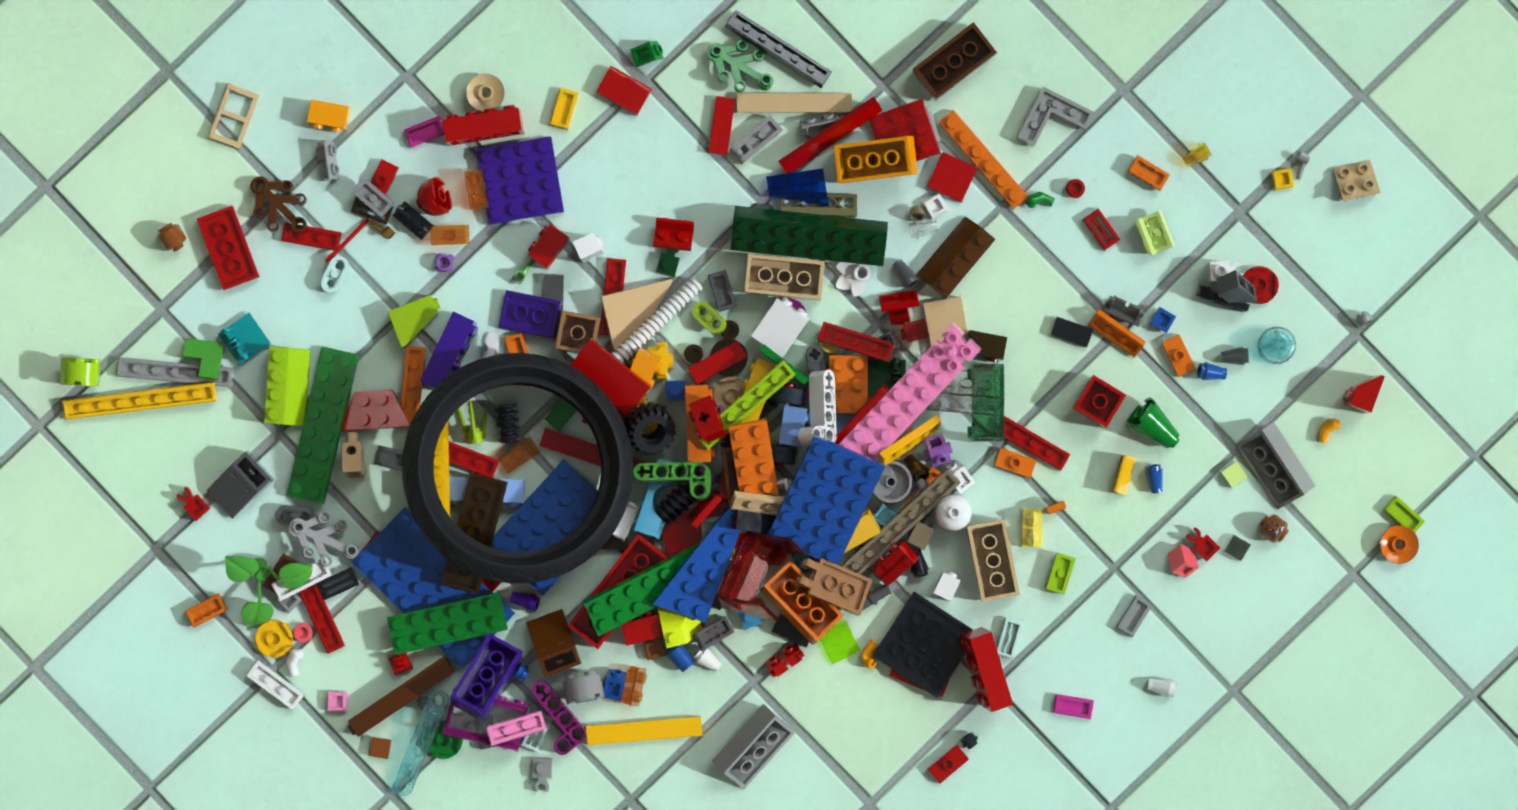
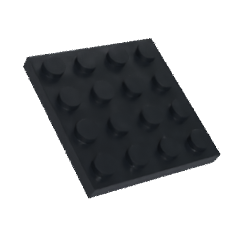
M913 591L872 656L937 698L966 654L960 645V640H962L960 634L973 629Z

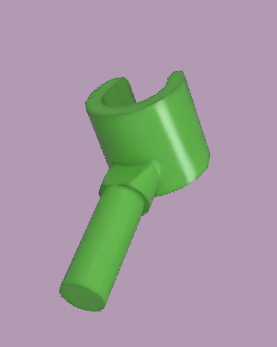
M530 260L522 270L516 271L512 276V280L515 276H518L521 279L518 285L525 280V274L534 264V261Z

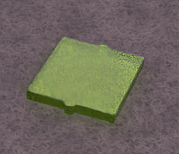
M846 620L833 626L820 639L832 664L844 658L848 659V656L860 651Z

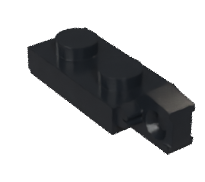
M1199 285L1196 293L1197 297L1241 312H1247L1250 306L1247 303H1228L1222 297L1220 298L1217 293H1213L1209 286Z

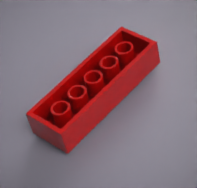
M637 534L590 597L669 557L640 534ZM584 605L568 624L569 628L597 649L600 648L613 631L612 629L597 636Z

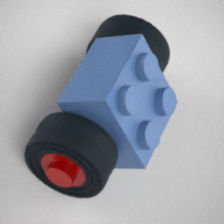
M793 384L783 385L770 397V401L783 403L782 406H784L779 444L777 446L771 445L774 466L783 467V464L795 465L797 449L782 446L802 447L798 439V432L805 425H809L810 413H807L806 408L789 406V404L804 405L806 391L795 388Z

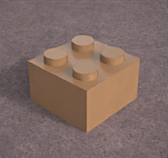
M562 310L555 348L580 353L589 339L592 338L597 342L601 318Z

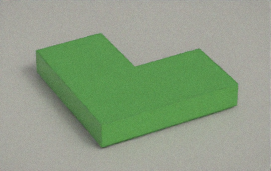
M186 338L183 358L201 360L199 378L218 381L224 343Z

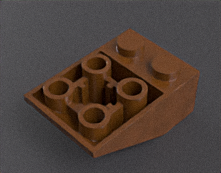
M563 609L526 622L545 677L582 663Z

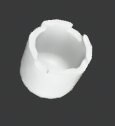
M948 494L934 507L933 515L938 526L943 530L952 532L966 527L970 522L972 511L969 502L964 497L958 494Z

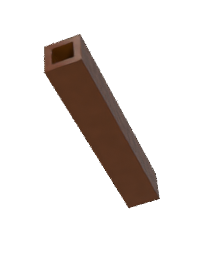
M443 656L348 720V729L353 735L361 736L456 672L447 657Z

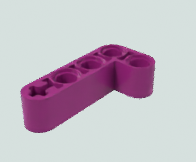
M538 680L532 686V693L565 732L554 743L555 752L565 755L585 739L587 735L586 728L546 681ZM537 685H544L546 687L544 689V692L546 694L551 692L552 695L548 696L546 700L543 701L542 698H544L545 695L542 692L537 693ZM550 699L558 701L556 709H551L548 706ZM564 713L571 717L568 724H564L560 720V716ZM575 728H579L583 732V736L579 739L575 738L572 734ZM566 741L568 749L561 751L558 748V742Z

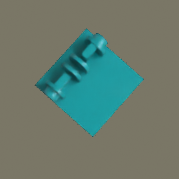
M250 312L218 333L239 366L271 344Z

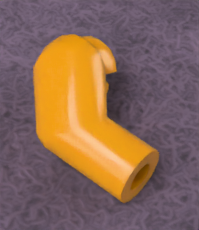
M1335 418L1324 422L1320 426L1318 442L1328 443L1329 433L1335 429H1340L1341 422Z
M870 640L861 652L863 664L869 669H873L876 666V661L872 655L878 644L873 640Z

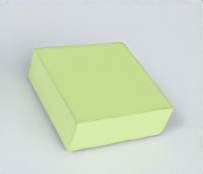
M1237 461L1221 471V474L1231 488L1248 477Z

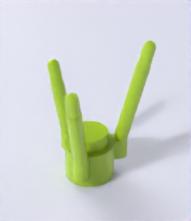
M469 401L471 428H468V430L460 408L457 410L465 439H468V444L483 443V437H486L485 429L488 409L484 408L480 431V427L475 428L472 401Z

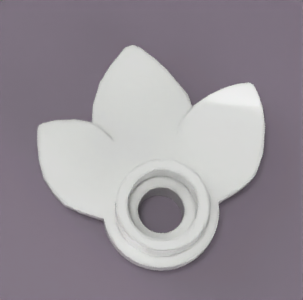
M840 262L836 265L837 269L842 273L837 280L836 288L841 290L851 289L854 297L861 295L866 289V281L871 276L870 268L865 264ZM859 270L865 271L863 277L858 276Z

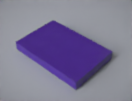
M506 290L499 328L555 339L563 301Z

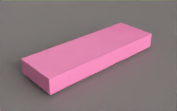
M541 711L485 727L491 746L547 729Z

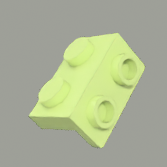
M1161 210L1135 220L1136 231L1141 235L1143 249L1149 256L1175 246Z

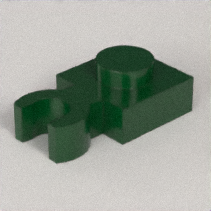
M666 249L667 254L661 253L656 272L675 277L680 258L675 257V254L679 250Z

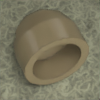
M919 205L913 206L909 212L910 220L914 222L924 220V209Z

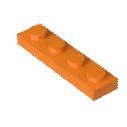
M407 346L401 405L410 422H412L421 405L423 382L420 379L425 368V347Z

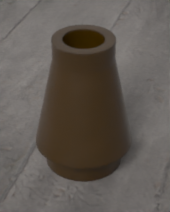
M913 454L908 455L904 459L912 480L917 482L920 478H923L925 481L929 477L928 468L915 458Z

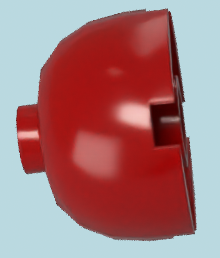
M433 177L422 183L417 192V206L430 216H441L449 213L450 211L448 210L452 209L450 193L448 190L444 191L442 186L445 184L439 177Z

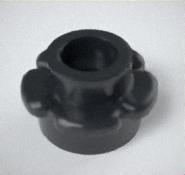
M973 732L965 735L960 740L963 744L962 748H973L978 743L976 741L978 736H975Z

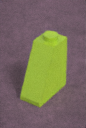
M429 295L388 311L402 348L407 347L439 314L438 309L441 308L437 297L433 299V296Z

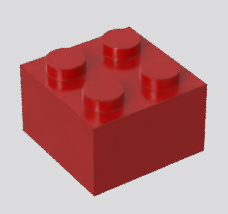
M1092 375L1072 409L1103 428H1107L1126 394Z

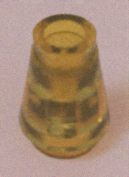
M1203 142L1202 144L1198 143L1182 158L1187 167L1208 160V157L1212 154L1205 142Z

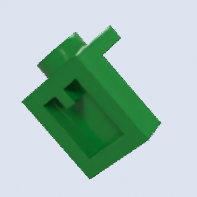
M650 41L630 49L636 67L663 59V49L658 41Z

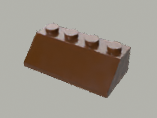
M965 216L920 269L917 276L946 299L996 239Z

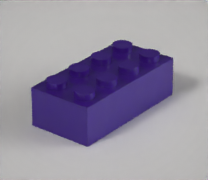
M453 311L420 379L421 382L435 388L442 380L460 368L462 362L459 360L462 354L466 355L470 347L467 343L470 337L474 338L478 330L475 321Z
M489 633L451 694L450 704L484 722L521 662L523 651Z

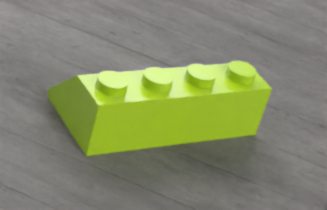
M270 346L264 423L303 426L307 411L311 350Z

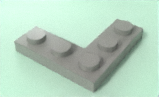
M1042 87L1017 139L1034 147L1051 113L1086 130L1094 112Z

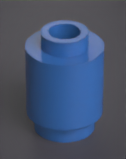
M683 645L667 649L669 653L666 656L677 670L680 669L681 672H684L694 664L692 656Z

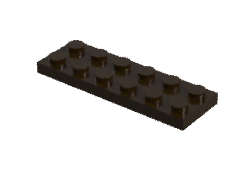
M470 472L457 526L474 540L489 547L492 546L508 482ZM447 560L441 584L479 594L483 578L470 574Z

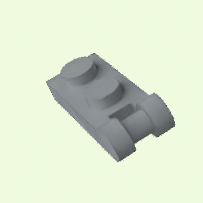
M770 115L736 143L730 151L732 154H736L739 158L738 161L742 165L783 130ZM744 145L749 149L747 153L741 150Z

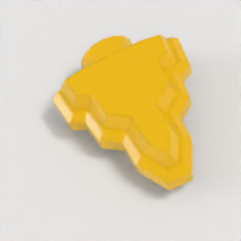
M658 342L656 346L646 349L661 356L659 362L663 364L659 373L654 374L657 379L667 380L668 369H673V353H668L667 342ZM634 353L633 357H629L628 365L632 366L637 353Z

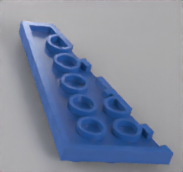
M728 507L713 524L712 529L701 539L700 544L674 573L675 575L663 587L658 597L651 602L652 605L706 623L740 530L732 529L734 510Z

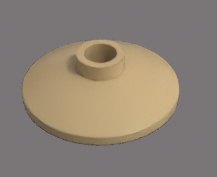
M480 74L469 82L466 96L473 108L484 112L485 109H497L504 100L505 90L502 82L496 76ZM488 90L490 92L489 96L484 97L483 91Z

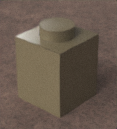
M925 520L918 522L909 535L907 542L925 550L935 531L932 529L933 524Z

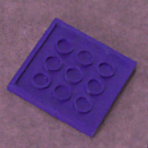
M551 136L476 149L488 225L564 212Z

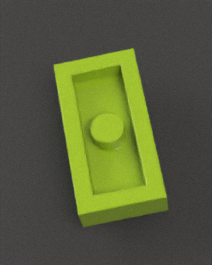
M1057 552L1046 589L1065 594L1076 558Z

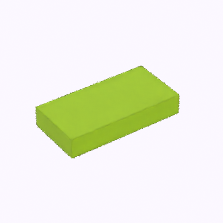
M1395 496L1383 509L1399 525L1406 526L1414 532L1425 522L1398 496Z

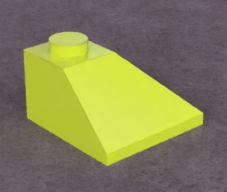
M657 606L667 648L690 642L694 639L692 634L702 629L701 621Z

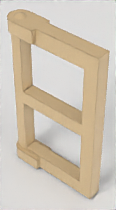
M227 83L207 137L240 149L260 95ZM230 91L253 99L246 118L223 110ZM221 115L244 122L237 142L215 134Z

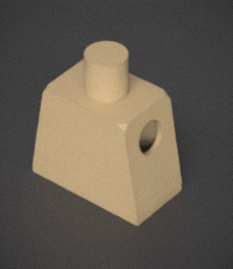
M357 432L346 433L347 443H342L343 474L347 479L366 477L364 446L361 442H358Z

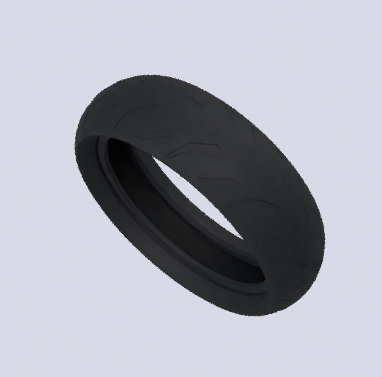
M506 353L492 355L471 362L451 373L428 394L412 419L403 448L402 481L409 510L421 533L433 548L455 566L470 574L495 582L522 584L545 581L572 571L585 563L603 547L616 530L624 515L632 489L633 456L631 443L623 420L613 402L593 380L579 370L556 359L537 354ZM509 385L540 388L561 397L571 404L592 430L601 460V478L598 493L590 512L583 522L570 535L558 543L528 552H511L495 549L474 540L464 533L444 509L438 496L434 479V455L437 441L450 417L464 403L476 395L490 389Z

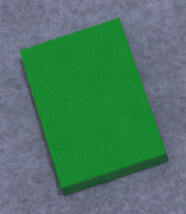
M765 344L759 349V352L776 365L784 360ZM785 361L796 374L793 378L805 386L809 378Z

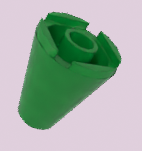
M1150 397L1145 399L1144 402L1146 404L1142 407L1138 405L1127 419L1129 424L1126 427L1165 448L1175 447L1179 442V433L1155 400Z

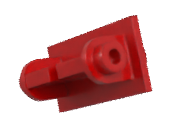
M793 643L786 646L778 655L770 657L764 665L773 678L779 677L789 670L785 665L787 662L793 667L802 661V657L805 655L798 645Z

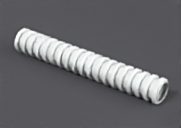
M690 278L689 282H685V286H681L680 291H676V295L673 294L667 303L664 302V306H660V310H656L655 315H651V318L647 319L646 323H642L641 328H637V332H633V336L630 335L629 339L624 340L625 343H621V347H617L616 352L611 354L625 364V361H629V357H633L634 352H638V348H642L641 345H645L647 340L650 341V337H654V333H658L659 328H663V325L667 324L668 320H672L673 315H677V311H681V307L684 308L690 299H694V295H698V291H702V286L694 278Z

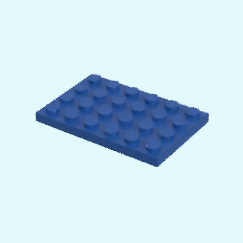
M814 435L767 533V538L820 560L822 558L838 565L884 471L885 464Z
M563 459L494 535L491 547L503 551L528 552L558 543L570 535L583 522L595 502L598 490ZM562 575L529 584L544 596Z

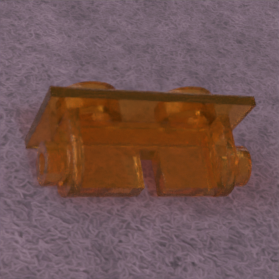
M483 170L464 172L470 210L475 211L489 208Z
M630 666V669H627L625 682L631 683V687L624 686L622 694L623 704L639 706L643 697V684L647 678L646 668Z

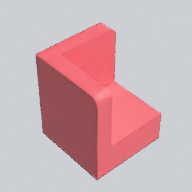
M1182 544L1178 545L1167 555L1172 573L1186 578L1199 568L1194 550Z

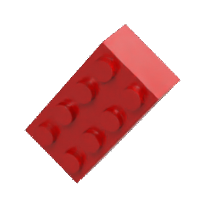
M515 105L504 106L503 110L498 111L496 108L485 109L484 113L480 114L476 111L466 112L465 116L459 117L457 114L448 115L446 119L442 120L445 141L448 146L524 134L521 111Z
M979 627L960 634L962 638L960 645L967 655L965 662L973 675L970 677L971 682L977 688L978 694H976L978 704L991 712L1013 705L992 632Z

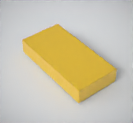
M560 88L550 125L566 130L569 129L579 95L578 92Z

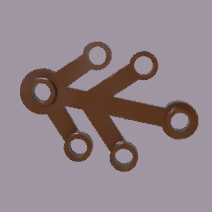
M261 176L251 181L250 188L256 194V205L253 214L257 219H263L266 216V211L263 208L264 196L269 200V221L266 226L270 232H276L279 229L277 209L291 222L294 232L303 233L306 231L307 222L305 219L296 217L283 204L296 203L299 206H303L307 202L305 195L302 193L296 195H274L270 191L282 189L284 192L289 193L294 188L291 181L268 182L265 177ZM289 183L291 185L289 189H284L285 184ZM259 184L264 185L262 189H257ZM299 197H304L302 202H297ZM258 210L263 211L261 216L256 215ZM275 223L276 227L270 229V224ZM298 223L303 224V227L301 229H297L296 226Z

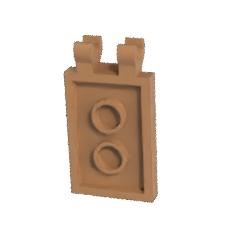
M809 558L803 560L801 567L812 571L809 579L803 576L797 577L796 586L808 589L806 595L856 616L861 615L872 579L822 558L818 559V562Z

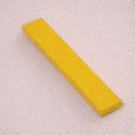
M701 716L586 726L587 745L703 736Z

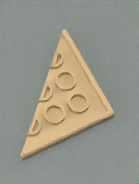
M671 278L600 296L613 352H616V348H620V344H624V340H628L630 335L633 336V332H637V328H641L642 323H646V320L651 318L650 316L654 314L672 284L673 280Z

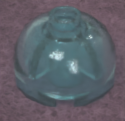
M1274 326L1266 329L1257 341V349L1259 355L1268 363L1282 364L1293 357L1296 351V340L1288 329Z

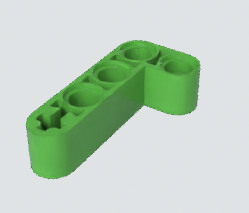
M701 462L640 463L633 470L635 478L642 483L690 482V493L699 501L707 500L711 493V471L709 467ZM703 467L705 472L702 476L698 477L696 472L699 468ZM666 468V475L659 477V471ZM685 468L684 476L678 477V470ZM644 470H646L647 472L652 473L653 475L644 474V476H641L640 473H643ZM699 487H704V493L701 496H697L696 490Z

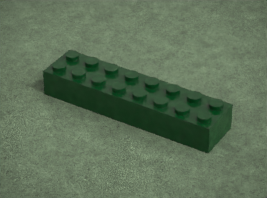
M735 206L730 250L883 266L888 222Z

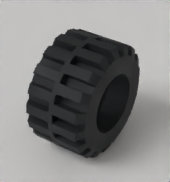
M648 402L647 405L641 403L638 408L635 406L633 412L629 411L627 414L629 418H625L624 422L630 443L637 452H643L644 455L649 453L656 455V452L662 453L665 447L667 449L670 447L669 443H673V436L676 435V426L665 407H661L658 403L654 405L652 402ZM659 423L653 433L641 434L646 425Z

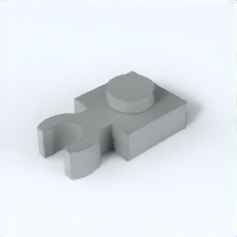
M552 758L532 759V778H538L534 787L536 792H538L540 784L545 785L546 792L549 791V783L546 781V778H552Z

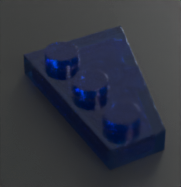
M823 168L766 176L769 197L791 201L798 200L829 207Z

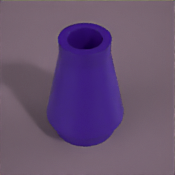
M513 591L510 597V603H514L528 612H536L540 602V597H537L536 594Z

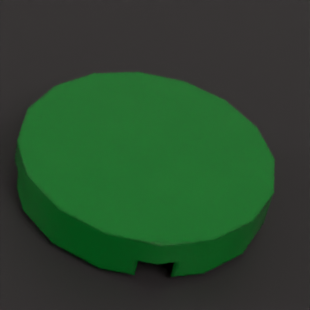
M438 721L432 724L424 737L428 752L439 759L453 757L459 752L463 744V739L442 734L446 721ZM450 722V727L459 728L457 725Z

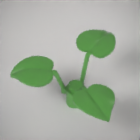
M225 556L226 574L230 580L244 582L250 576H254L257 580L258 602L246 603L241 611L242 620L247 626L261 625L268 622L273 616L272 606L268 603H261L260 580L266 579L269 572L277 581H282L284 588L297 589L309 580L313 571L312 565L288 563L282 566L278 576L271 566L267 567V562L264 558L252 559L243 556Z

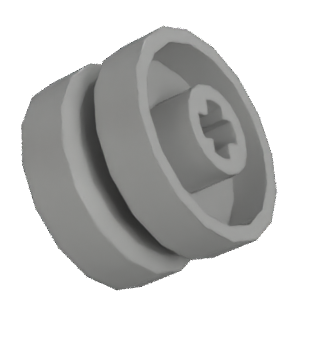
M892 461L885 466L873 491V495L885 504L902 502L909 495L912 488L910 471L904 464ZM889 479L895 480L893 486L888 485Z

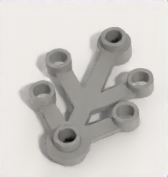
M322 512L317 517L307 521L301 518L292 520L288 529L292 536L298 538L304 558L311 559L315 555L314 549L309 547L306 536L313 539L321 558L320 564L324 567L332 564V557L327 554L324 544L343 552V556L346 559L352 560L358 556L359 549L355 544L346 545L327 536L335 532L345 531L348 526L345 520H339L336 524L319 531L309 528L319 523L326 524L329 522L330 515L327 512ZM321 515H325L327 517V520L322 521L320 518ZM343 523L344 529H340L338 524ZM297 524L301 525V531L295 529ZM353 548L354 554H349L348 549ZM310 550L312 552V555L307 556L305 554V551ZM327 557L329 564H325L323 558Z

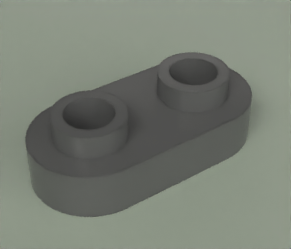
M281 506L276 510L275 518L280 524L289 525L296 518L302 519L304 513L308 515L307 520L314 518V513L311 509L305 507ZM285 511L289 513L287 519L283 518V512Z

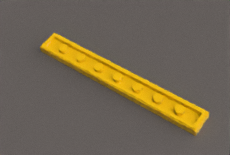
M215 382L68 399L63 400L62 405L64 418L67 420L216 402L217 394Z

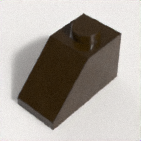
M973 330L968 331L969 337L982 348L980 353L983 357L987 358L988 362L998 363L999 360L1004 359L1007 337Z

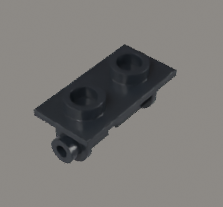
M405 201L396 208V212L392 215L421 240L434 226Z

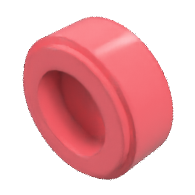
M298 624L293 630V636L298 642H307L313 636V629L309 624Z

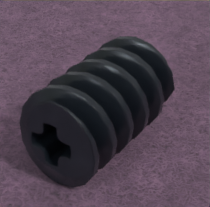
M518 403L499 405V407L494 409V412L500 413L495 416V419L501 421L495 424L496 427L501 428L496 434L502 436L497 439V442L502 444L521 442L515 440V438L521 436L520 433L515 432L520 426L514 425L515 422L519 421V418L513 417V415L518 413L517 410L513 409Z
M678 484L679 491L672 489L674 496L666 495L669 501L662 499L661 503L663 506L655 505L659 516L669 525H671V521H675L677 516L682 514V511L687 510V505L691 506L693 500H697L691 495L690 487L687 485L682 486Z

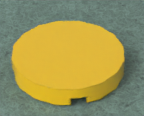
M269 620L263 623L257 629L255 636L257 649L263 655L270 658H278L285 655L291 650L294 643L291 628L280 620Z

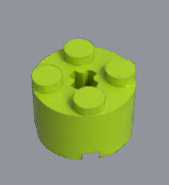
M61 358L60 385L99 386L100 359H89L88 362L86 358Z

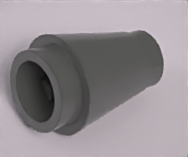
M902 259L892 265L901 286L907 289L918 281L917 274Z
M1242 346L1221 352L1222 363L1237 365L1249 363L1248 348H1243Z

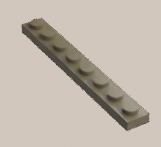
M946 468L881 528L879 534L870 538L840 566L861 575L943 498L951 493L961 481Z

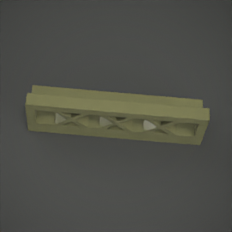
M781 192L780 210L857 218V194ZM784 197H793L798 203L794 207L784 206ZM806 197H812L817 203L813 207H805L801 202ZM825 198H831L836 204L832 208L824 207L821 202ZM845 198H853V208H843L840 202Z

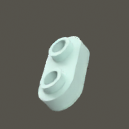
M341 256L331 259L321 279L323 290L328 293H334L339 290L349 270L347 259ZM338 263L343 264V268L341 270H338L336 268V265ZM330 280L335 282L333 287L328 286Z

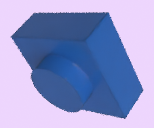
M1159 307L1150 324L1167 333L1176 316Z

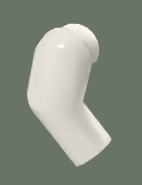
M301 649L292 650L286 659L290 677L300 675L296 664L304 656Z

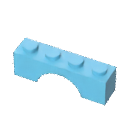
M658 458L657 462L655 461L654 463H674V462H671V461H668V460H665V459H662V458ZM666 468L659 471V477L666 475ZM683 468L678 470V477H681ZM678 482L646 484L647 493L640 502L639 508L641 511L634 520V531L660 539L665 521L657 512L655 506L657 498L665 488L678 485Z

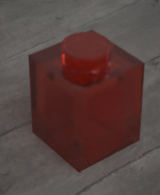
M925 318L902 324L903 329H900L901 338L906 340L907 343L930 337Z

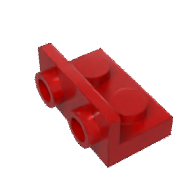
M657 217L653 247L691 251L694 222Z

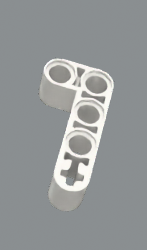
M829 369L814 371L809 375L810 427L801 428L798 432V439L801 444L809 445L813 436L817 435L835 443V377Z

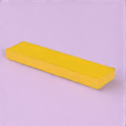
M938 415L934 416L880 452L878 462L885 464V466L918 445L925 438L937 432L940 428L941 418Z

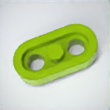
M698 302L694 305L692 310L694 318L709 332L720 334L725 330L726 320L711 305L705 302ZM706 309V314L702 316V310ZM719 321V327L715 328V323Z

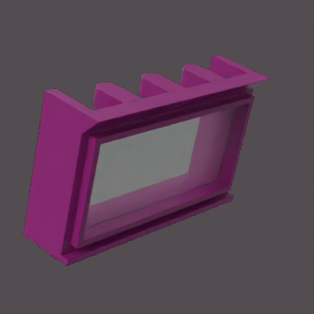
M499 696L487 718L482 722L450 704L442 734L490 745L485 727L525 716L528 713L529 706L525 705V701L515 699L514 702L506 701L507 697ZM522 737L493 746L519 752Z

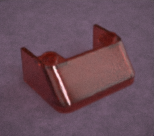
M755 532L744 534L740 539L719 588L718 597L724 603L752 617L776 621L778 617L765 606L762 599L756 597L770 565H781L786 560L788 554L804 556L805 552L791 538Z

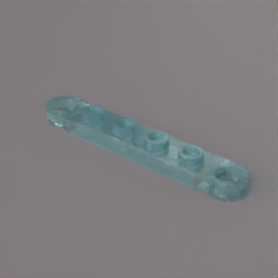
M443 690L434 691L429 695L428 702L423 709L392 785L397 796H407L413 790L449 703V696ZM437 695H440L443 699L441 705L435 702ZM401 781L405 782L407 786L404 792L399 788Z

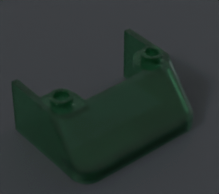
M1004 364L970 365V369H967V380H971L972 423L971 426H967V438H970V442H1004Z

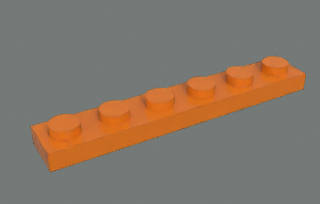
M954 110L939 122L942 128L1012 209H1015L1028 197Z

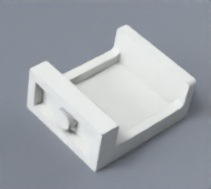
M778 297L751 336L783 358L810 318L807 317L808 313L802 308L797 310L793 307L792 302L786 297Z

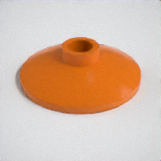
M1397 525L1384 532L1381 537L1380 548L1387 560L1392 563L1403 564L1411 561L1416 556L1419 549V541L1413 530L1406 526ZM1396 541L1401 542L1400 548H1396Z

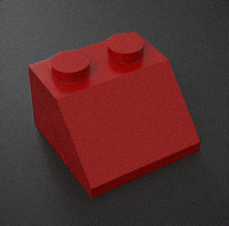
M1374 376L1350 387L1343 396L1344 406L1363 413H1372L1385 376Z

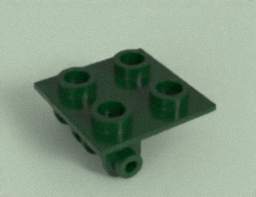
M898 357L892 358L890 363L881 360H868V398H871L882 385H886L890 390L906 373V360H900Z

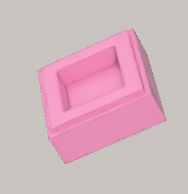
M328 691L327 711H347V692Z

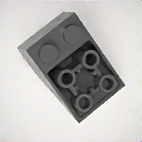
M245 451L206 491L233 519L275 479L249 451Z

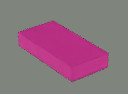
M440 116L404 130L411 148L444 135Z
M1056 694L1053 713L1091 719L1094 700Z

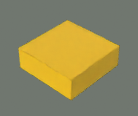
M1291 168L1271 172L1274 191L1294 187Z

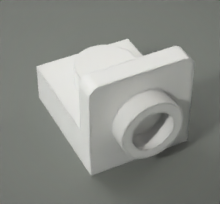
M958 460L947 465L946 468L961 481L956 487L960 494L976 483Z

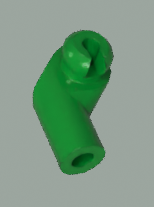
M1036 192L1027 197L1026 205L1029 208H1034L1036 204L1042 202L1051 207L1055 198L1043 192Z

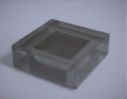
M1233 535L1224 552L1242 561L1251 544Z

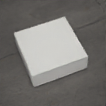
M939 193L922 203L931 219L949 210Z

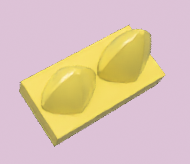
M1023 509L1022 547L1042 548V509Z

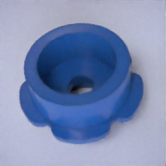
M522 663L518 665L512 675L517 679L516 681L521 679L524 681L530 672L527 670L528 665H523Z

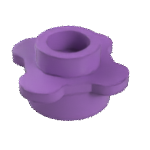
M441 253L436 255L435 270L437 272L447 271V273H451L454 270L452 267L454 256L452 254L442 255Z

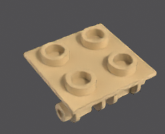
M1370 160L1333 168L1340 190V201L1347 202V200L1364 198L1370 195L1374 196L1381 193Z

